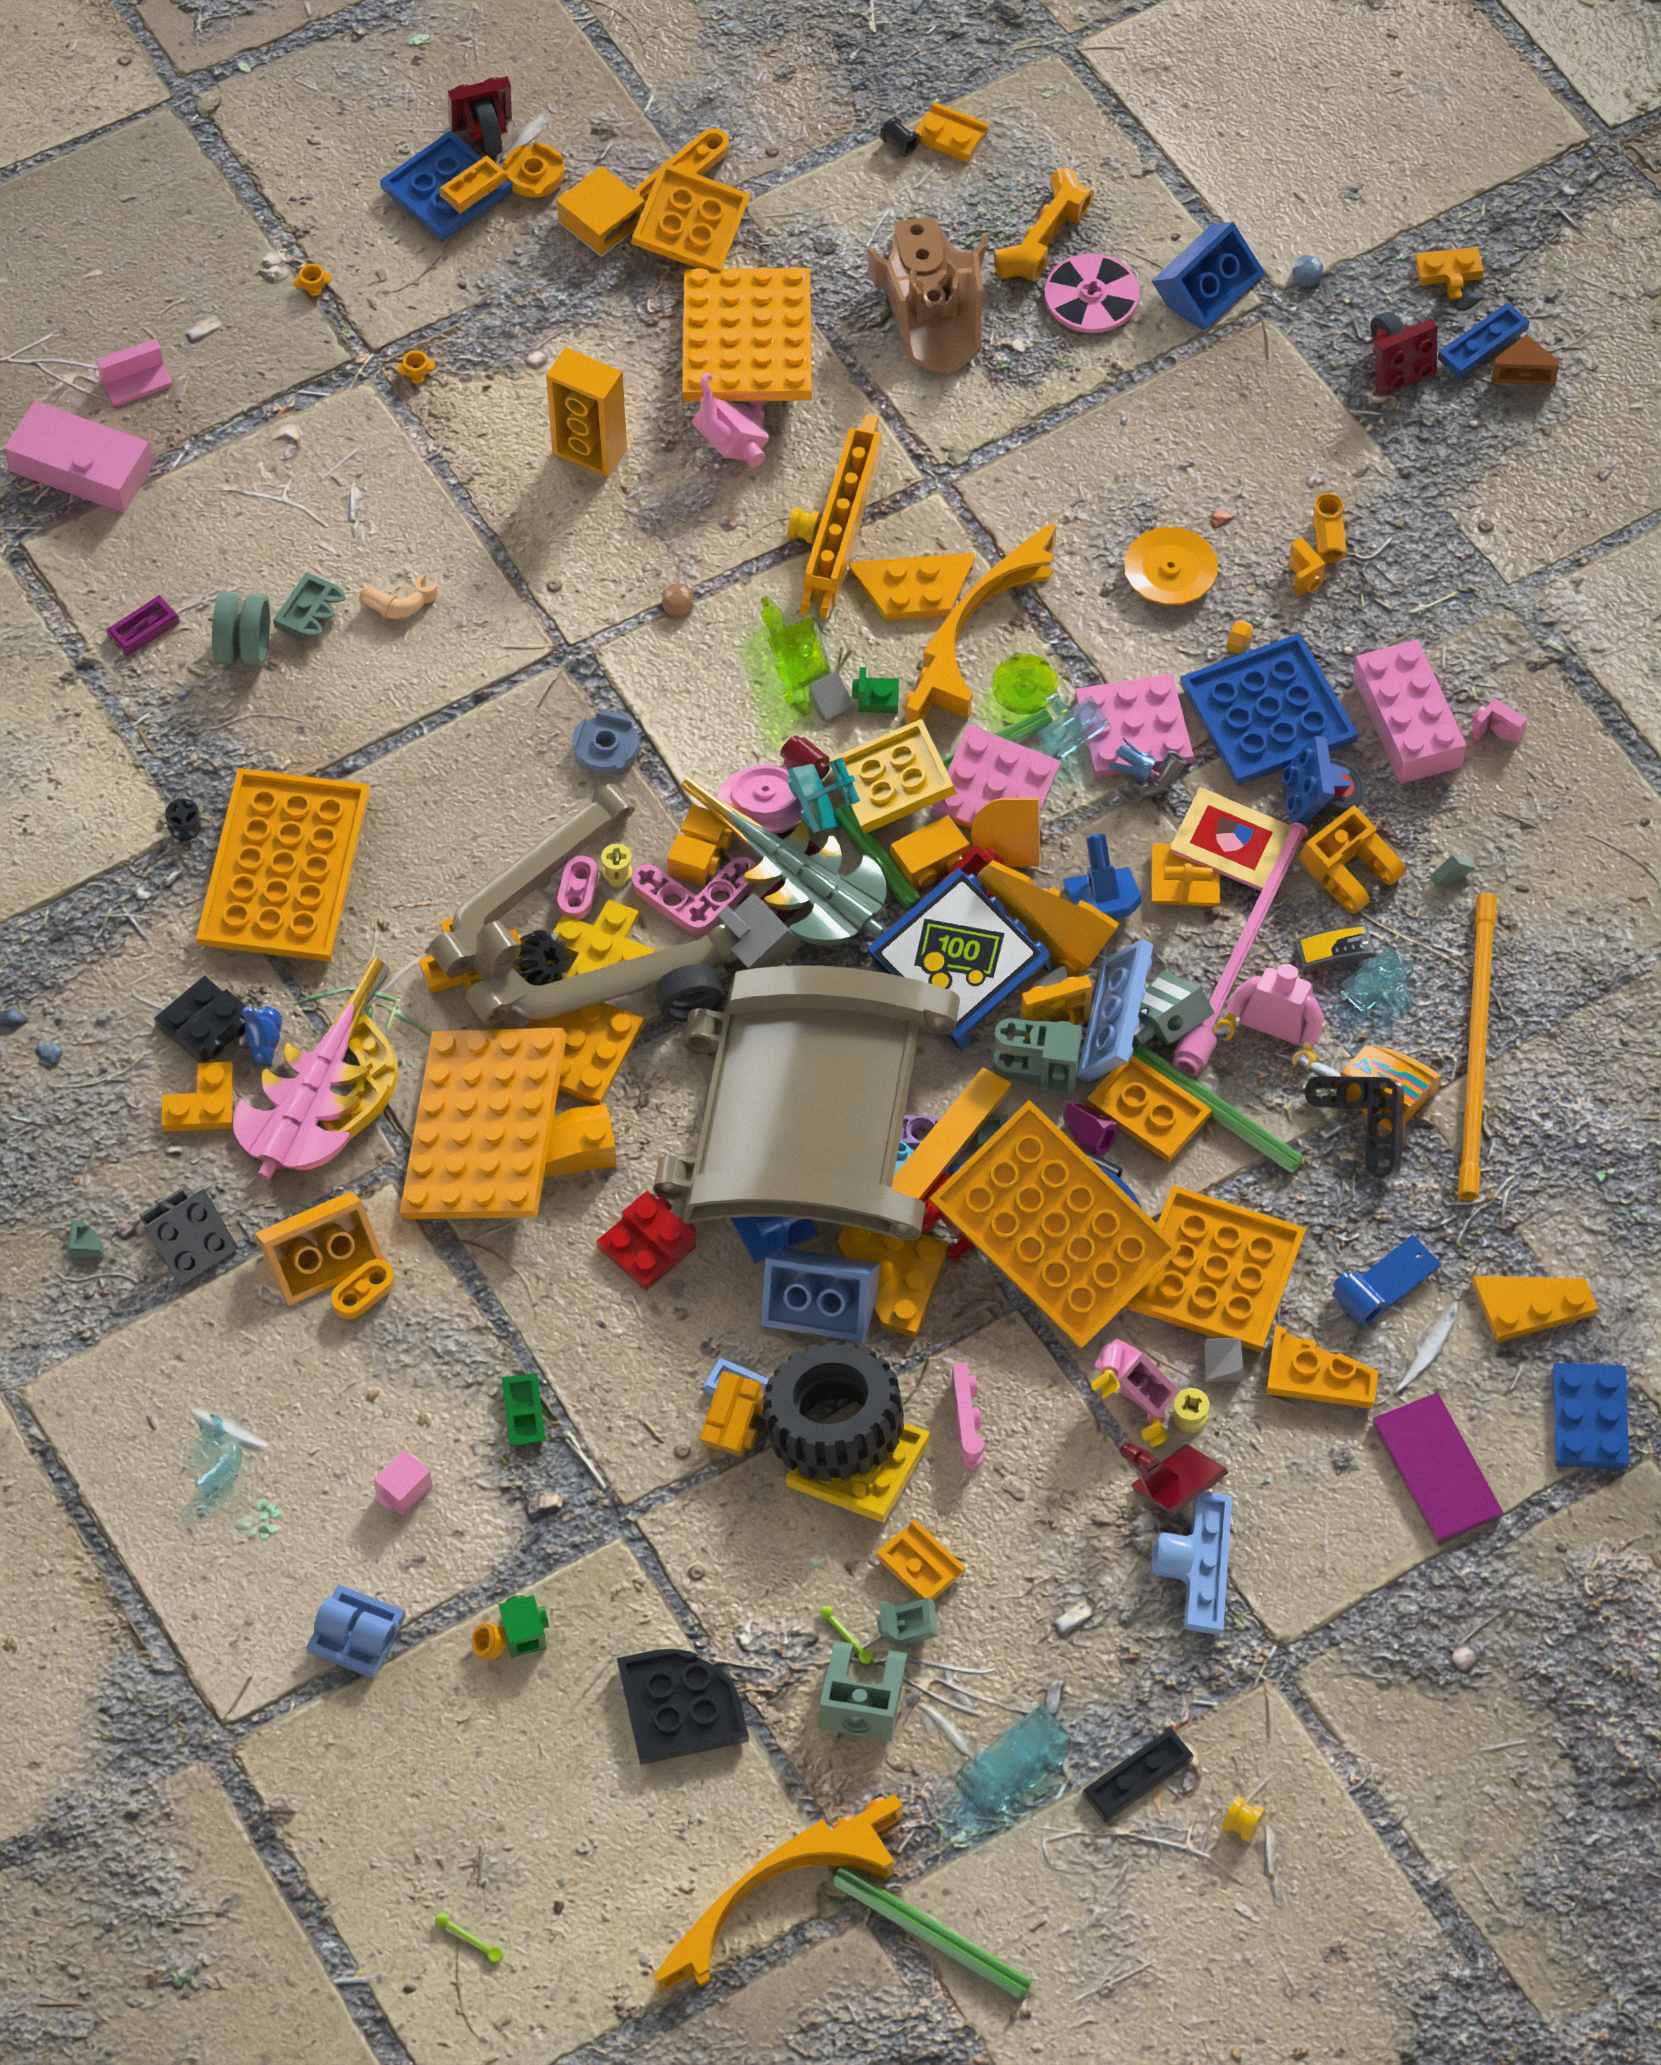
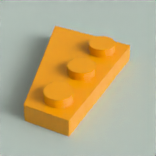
M1275 1325L1266 1394L1374 1409L1378 1370L1340 1353L1336 1355L1317 1347L1316 1342L1304 1338V1340L1287 1333V1329Z

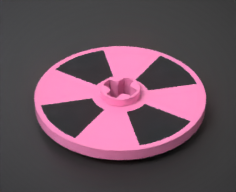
M1082 254L1062 261L1051 271L1045 284V302L1050 313L1063 325L1081 332H1105L1121 326L1134 314L1139 302V285L1133 272L1122 262L1105 255ZM1090 291H1096L1093 296L1088 295Z

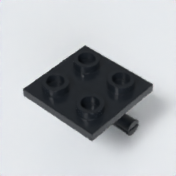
M179 1189L165 1199L162 1197L157 1199L155 1206L139 1215L145 1225L146 1232L177 1285L180 1287L239 1249L205 1189L198 1191L189 1198L182 1189Z

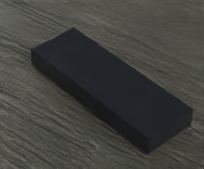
M1170 1727L1084 1788L1082 1795L1106 1823L1193 1761L1194 1755Z

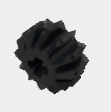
M536 930L520 938L521 944L519 946L521 947V952L518 958L513 961V964L519 965L518 974L522 978L525 977L526 982L531 985L541 986L563 980L562 973L570 970L565 960L572 956L564 953L563 949L567 942L558 941L557 933L546 932V930Z

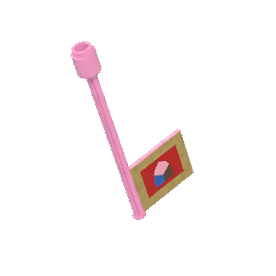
M1201 787L1177 832L1169 852L1205 868L1212 867L1214 872L1261 891V894L1209 1001L1215 1013L1183 1035L1173 1053V1066L1190 1077L1197 1076L1199 1072L1204 1070L1217 1043V1039L1212 1031L1215 1021L1302 838L1308 835L1306 826L1301 823L1295 822L1288 825Z

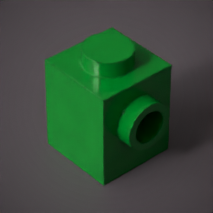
M516 1595L508 1598L504 1603L498 1604L500 1619L506 1634L511 1658L547 1649L544 1629L549 1628V1622L545 1607H537L534 1595L527 1597Z

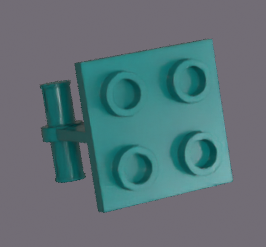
M842 757L829 762L837 781L825 788L814 764L787 770L790 777L788 779L789 788L792 794L799 798L803 807L801 811L802 818L807 827L812 828L814 833L840 826L827 794L841 788L848 804L847 806L861 801L853 784L856 780L853 775H849Z

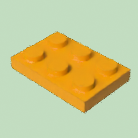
M1133 1054L1126 1064L1113 1069L1086 1099V1106L1112 1118L1118 1124L1120 1130L1167 1163H1170L1210 1118L1212 1111L1211 1108Z

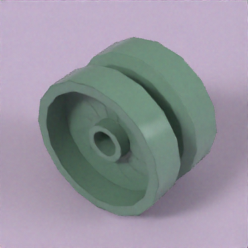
M220 591L218 593L212 624V654L216 664L233 665L240 654L245 666L263 667L268 653L271 624L270 601L267 594L250 593L243 603L238 592Z

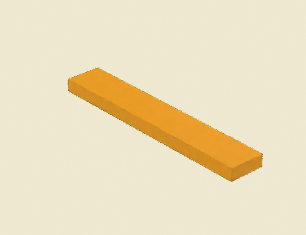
M982 1067L896 1172L892 1183L893 1191L922 1201L1009 1094L1012 1083Z

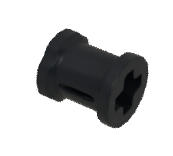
M895 116L883 125L879 133V138L883 142H890L898 148V153L902 157L912 154L918 147L921 138L920 134L916 131L911 132L902 125L901 119Z

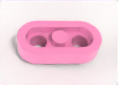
M576 856L565 864L557 896L558 910L561 915L564 914L579 920L590 913L598 882V867L593 859L587 856ZM579 875L587 876L585 879L576 878ZM574 903L580 905L578 907H570V905Z

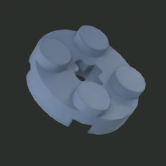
M612 711L598 712L596 717L590 718L588 721H586V718L580 721L574 730L572 738L577 764L598 774H612L616 776L624 774L628 766L637 758L640 748L639 734L632 726V722L626 716ZM606 738H610L612 746L601 747L597 743L604 742Z

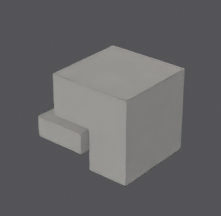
M754 893L735 911L727 905L717 914L740 939L731 950L749 969L778 967L803 944Z

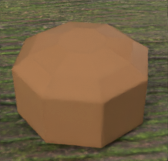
M671 584L663 590L662 608L670 616L683 617L693 610V591L686 584Z

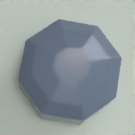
M1304 255L1295 259L1292 278L1298 285L1312 287L1320 283L1324 265L1314 256Z

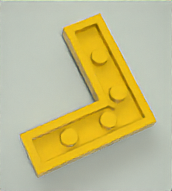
M904 1423L903 1434L898 1438L899 1444L895 1451L892 1453L887 1452L888 1459L880 1466L875 1464L871 1466V1472L867 1473V1475L860 1476L857 1473L851 1475L850 1480L841 1481L840 1478L831 1477V1482L820 1481L819 1476L813 1475L811 1479L800 1475L797 1466L794 1470L790 1469L785 1478L786 1486L884 1523L930 1443V1432Z

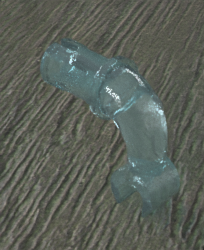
M211 1414L210 1418L212 1424L216 1427L215 1431L206 1430L201 1424H199V1428L205 1443L219 1446L221 1456L216 1457L217 1462L194 1481L196 1488L207 1499L231 1478L235 1480L238 1477L237 1472L240 1469L243 1456L240 1443L226 1431L223 1420L219 1416Z

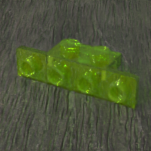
M768 596L761 598L764 609L761 611V617L766 627L770 630L771 637L768 638V642L779 662L776 664V671L786 687L783 696L790 709L795 708L805 717L810 714L803 688L831 674L817 621L811 615L786 627L780 607Z

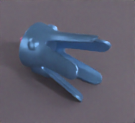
M1123 737V741L1131 749L1120 745L1119 749L1116 750V755L1132 766L1114 762L1110 764L1108 769L1133 775L1137 780L1143 782L1146 781L1149 773L1159 776V773L1151 770L1156 759L1148 753L1140 752Z

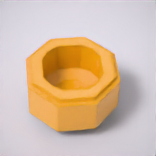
M1242 620L1235 622L1227 641V650L1237 654L1246 651L1253 638V625Z
M483 1622L477 1626L471 1639L474 1654L483 1659L495 1660L503 1654L507 1642L504 1627L491 1622Z

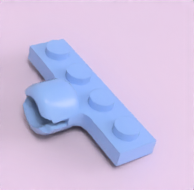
M1204 1491L1193 1499L1191 1535L1183 1536L1163 1532L1154 1544L1152 1553L1153 1572L1157 1576L1180 1579L1186 1584L1185 1630L1220 1635L1223 1631L1232 1496Z

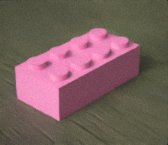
M1419 640L1356 656L1353 673L1354 683L1399 783L1403 784L1461 768L1463 766L1466 743Z

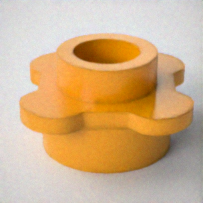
M307 264L300 269L299 277L294 279V286L297 289L306 290L311 296H318L321 294V289L324 285L331 282V275L328 272H324L323 268L317 264Z
M410 351L403 357V363L398 364L397 372L400 375H406L411 378L413 383H422L424 376L428 372L434 371L435 362L431 359L428 360L427 355L422 351Z

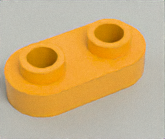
M379 1259L364 1263L334 1288L331 1294L334 1312L344 1319H355L365 1313L392 1290L394 1286L392 1267L387 1262ZM377 1278L383 1280L377 1285L371 1283L372 1280ZM349 1300L356 1302L353 1306L344 1305Z

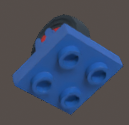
M1314 736L1283 770L1282 781L1287 795L1286 809L1289 813L1291 824L1297 822L1306 826L1320 810L1333 816H1340L1353 805L1358 808L1365 797V786L1361 776L1348 763L1336 758H1330L1326 737Z

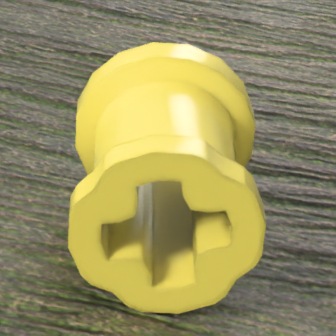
M616 843L607 846L601 855L604 866L602 870L603 879L610 886H624L632 879L631 851L623 844ZM616 852L619 853V859H616ZM615 872H618L619 878H615Z

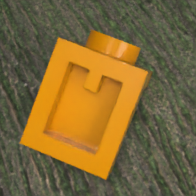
M1300 537L1291 543L1289 564L1296 573L1294 593L1297 596L1307 591L1312 592L1322 584L1325 572V562Z

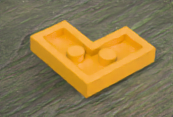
M233 1062L198 1063L197 1093L162 1095L163 1132L233 1129Z

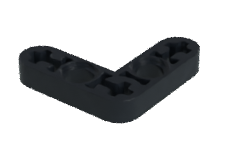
M1317 1076L1310 1079L1305 1086L1304 1093L1307 1102L1312 1106L1326 1109H1368L1366 1169L1369 1174L1376 1178L1390 1179L1396 1176L1400 1171L1402 1162L1404 1089L1401 1083L1396 1079L1387 1077ZM1357 1083L1362 1093L1359 1100L1352 1103L1347 1098V1089L1351 1084ZM1322 1087L1336 1090L1337 1096L1324 1095L1320 1097L1316 1095L1317 1089H1322ZM1386 1088L1392 1090V1096L1380 1097L1381 1090H1386ZM1379 1108L1392 1109V1114L1379 1112ZM1387 1118L1392 1123V1132L1386 1138H1382L1378 1133L1377 1127L1382 1119ZM1377 1143L1391 1144V1149L1378 1148ZM1383 1158L1389 1159V1166L1384 1168L1378 1167V1160Z

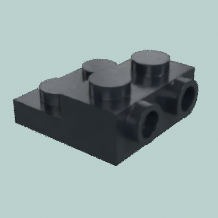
M204 975L154 1017V1021L157 1027L198 1063H206L210 1059L217 1058L223 1052L225 1046L234 1038L245 1034V1019L242 1015V1010L247 1006L229 990L225 989L222 991Z

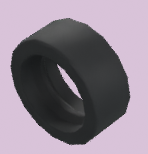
M694 964L673 969L661 977L655 988L661 1013L665 1018L676 1022H687L689 1012L694 1009L703 1008L716 1011L722 1005L724 999L719 976L716 970L708 965Z

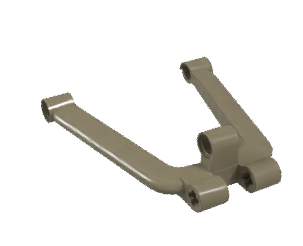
M608 784L600 788L593 796L592 803L577 812L465 900L457 908L453 916L454 931L440 934L429 945V953L448 977L460 976L473 968L483 980L468 990L465 999L484 1025H495L516 1013L533 1020L553 1018L656 987L657 982L663 975L673 969L686 965H708L713 969L722 965L725 969H732L742 963L731 950L740 939L726 924H721L713 928L701 939L546 985H531L513 969V961L520 954L521 947L502 922L497 920L509 912L603 832L612 828V826L622 824L636 811L617 785Z

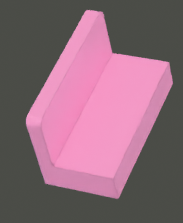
M156 339L96 360L100 380L113 406H119L172 386V380L163 364L161 348Z

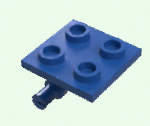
M753 1216L730 1218L754 1264L764 1260L778 1247L790 1249L818 1237V1233L810 1219Z

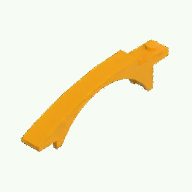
M1050 523L1019 545L990 569L951 611L923 652V669L918 678V687L915 692L910 691L903 705V710L906 711V725L919 719L924 720L932 705L969 719L973 709L971 707L973 693L966 685L956 662L955 646L958 637L970 616L987 600L1015 586L1037 581H1047L1051 578L1053 569L1046 566L1050 565L1054 559V554L1051 551L1055 546L1056 525Z
M893 1794L886 1799L879 1797L865 1807L864 1812L855 1817L849 1815L835 1823L831 1831L824 1820L821 1819L768 1854L723 1893L673 1948L654 1974L657 1992L660 1994L691 1975L699 1987L707 1984L710 1977L713 1949L725 1921L735 1907L749 1893L780 1874L805 1867L827 1865L854 1868L868 1872L883 1880L894 1875V1860L877 1834L902 1820V1804L896 1795Z

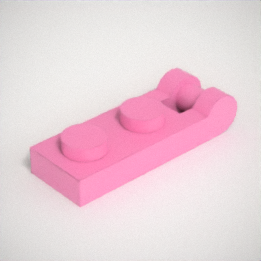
M967 1363L953 1364L952 1384L961 1459L965 1467L976 1469L983 1463L984 1441L975 1432V1429H981L979 1407L972 1408L971 1397H977L975 1375H968Z

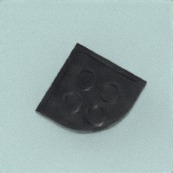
M659 1649L617 1658L640 1765L749 1742V1734L739 1694L731 1679L719 1666L715 1667L708 1661L698 1657V1654L681 1649Z

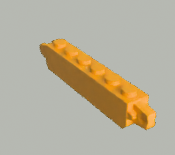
M866 414L861 429L849 428L805 571L803 582L804 594L800 606V615L808 616L812 603L821 604L819 609L820 619L828 620L831 608L836 607L882 455L883 435L877 432L879 427L878 416Z

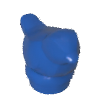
M269 1006L260 1007L257 1011L252 1007H245L242 1010V1015L245 1019V1036L247 1044L252 1049L253 1060L258 1065L270 1067L274 1058V1051L280 1039L279 1032L282 1028V1016L275 1008Z

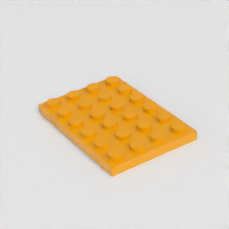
M703 268L684 269L683 402H701L700 398L704 397V391L701 388L700 381L704 373H710L713 376V380H707L709 388L712 389V397H716L719 400L812 401L810 268L722 269L721 272Z
M238 768L196 936L197 945L332 962L371 792L370 785Z
M563 1028L432 1031L400 1214L403 1219L537 1217L567 1037Z
M1030 1100L929 1198V1201L1081 1350L1182 1249Z

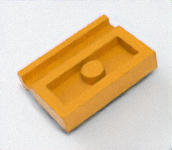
M933 102L930 111H927L915 131L921 136L920 144L969 163L982 143V138L984 135H987L989 124Z
M915 1519L910 1522L906 1529L898 1532L876 1552V1558L919 1600L929 1598L934 1601L953 1584L956 1578L965 1573V1566Z

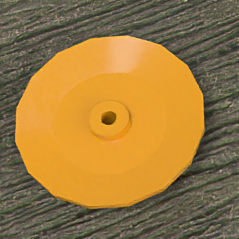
M1158 527L1142 533L1130 544L1124 558L1125 576L1133 590L1145 599L1162 605H1184L1200 599L1212 588L1218 574L1217 556L1209 542L1197 533L1180 527Z

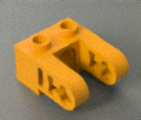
M1355 805L1307 841L1298 857V860L1343 908L1352 914H1356L1369 903V896L1364 887L1343 866L1354 856L1357 855L1387 885L1394 884L1406 873L1401 859L1376 834L1377 828Z

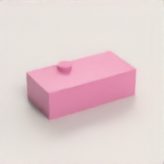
M37 401L33 402L4 448L10 472L122 513L126 511L154 465L148 441Z

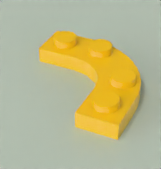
M366 1013L359 1018L348 1046L357 1057L360 1066H366L370 1071V1074L357 1082L355 1088L347 1095L358 1096L361 1104L351 1113L340 1119L320 1121L327 1131L348 1132L351 1138L384 1111L394 1092L398 1076V1063L393 1047Z

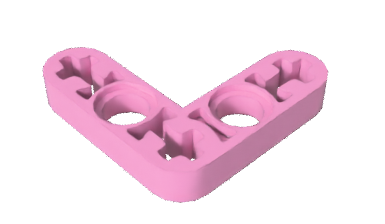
M747 857L735 858L697 896L657 867L645 864L637 867L632 873V888L639 898L686 932L694 936H703L709 933L722 920L717 914L727 905L733 909L755 887L756 884L743 881L744 875L737 879L736 872L744 873L745 871H750L756 867V863ZM641 879L645 881L653 879V885L648 882L641 885ZM716 891H725L730 895L729 899L725 902H716L711 896ZM671 894H676L682 898L681 903L676 906H669L663 900ZM704 914V922L701 920L693 922L692 916L699 918Z

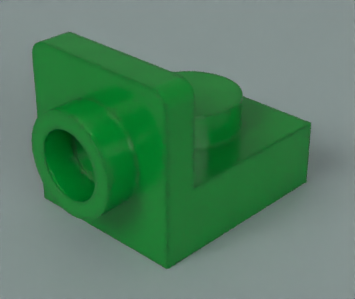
M860 667L859 679H853L852 699H858V712L898 713L899 678L866 677V667Z

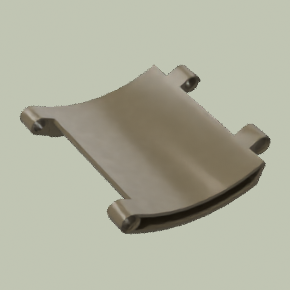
M778 966L736 972L729 987L724 1013L703 1008L694 1009L689 1012L683 1046L688 1051L696 1054H708L716 1051L696 1156H686V1159L677 1156L661 1157L657 1166L653 1186L654 1192L662 1194L667 1199L687 1197L683 1216L685 1224L735 1217H789L848 1225L901 1240L918 1239L921 1234L926 1203L917 1198L893 1191L892 1183L919 1029L938 1035L953 1033L956 1028L960 1004L959 995L954 991L919 980L855 968Z

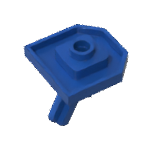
M1092 834L1086 838L1090 867H1087V875L1063 879L1068 899L1076 905L1082 900L1112 919L1130 916L1142 904L1141 893L1130 868L1115 869L1110 864L1105 834Z

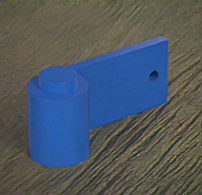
M1412 1234L1362 1276L1359 1272L1351 1274L1345 1272L1340 1275L1333 1283L1335 1289L1332 1296L1361 1327H1364L1377 1319L1441 1267V1263Z

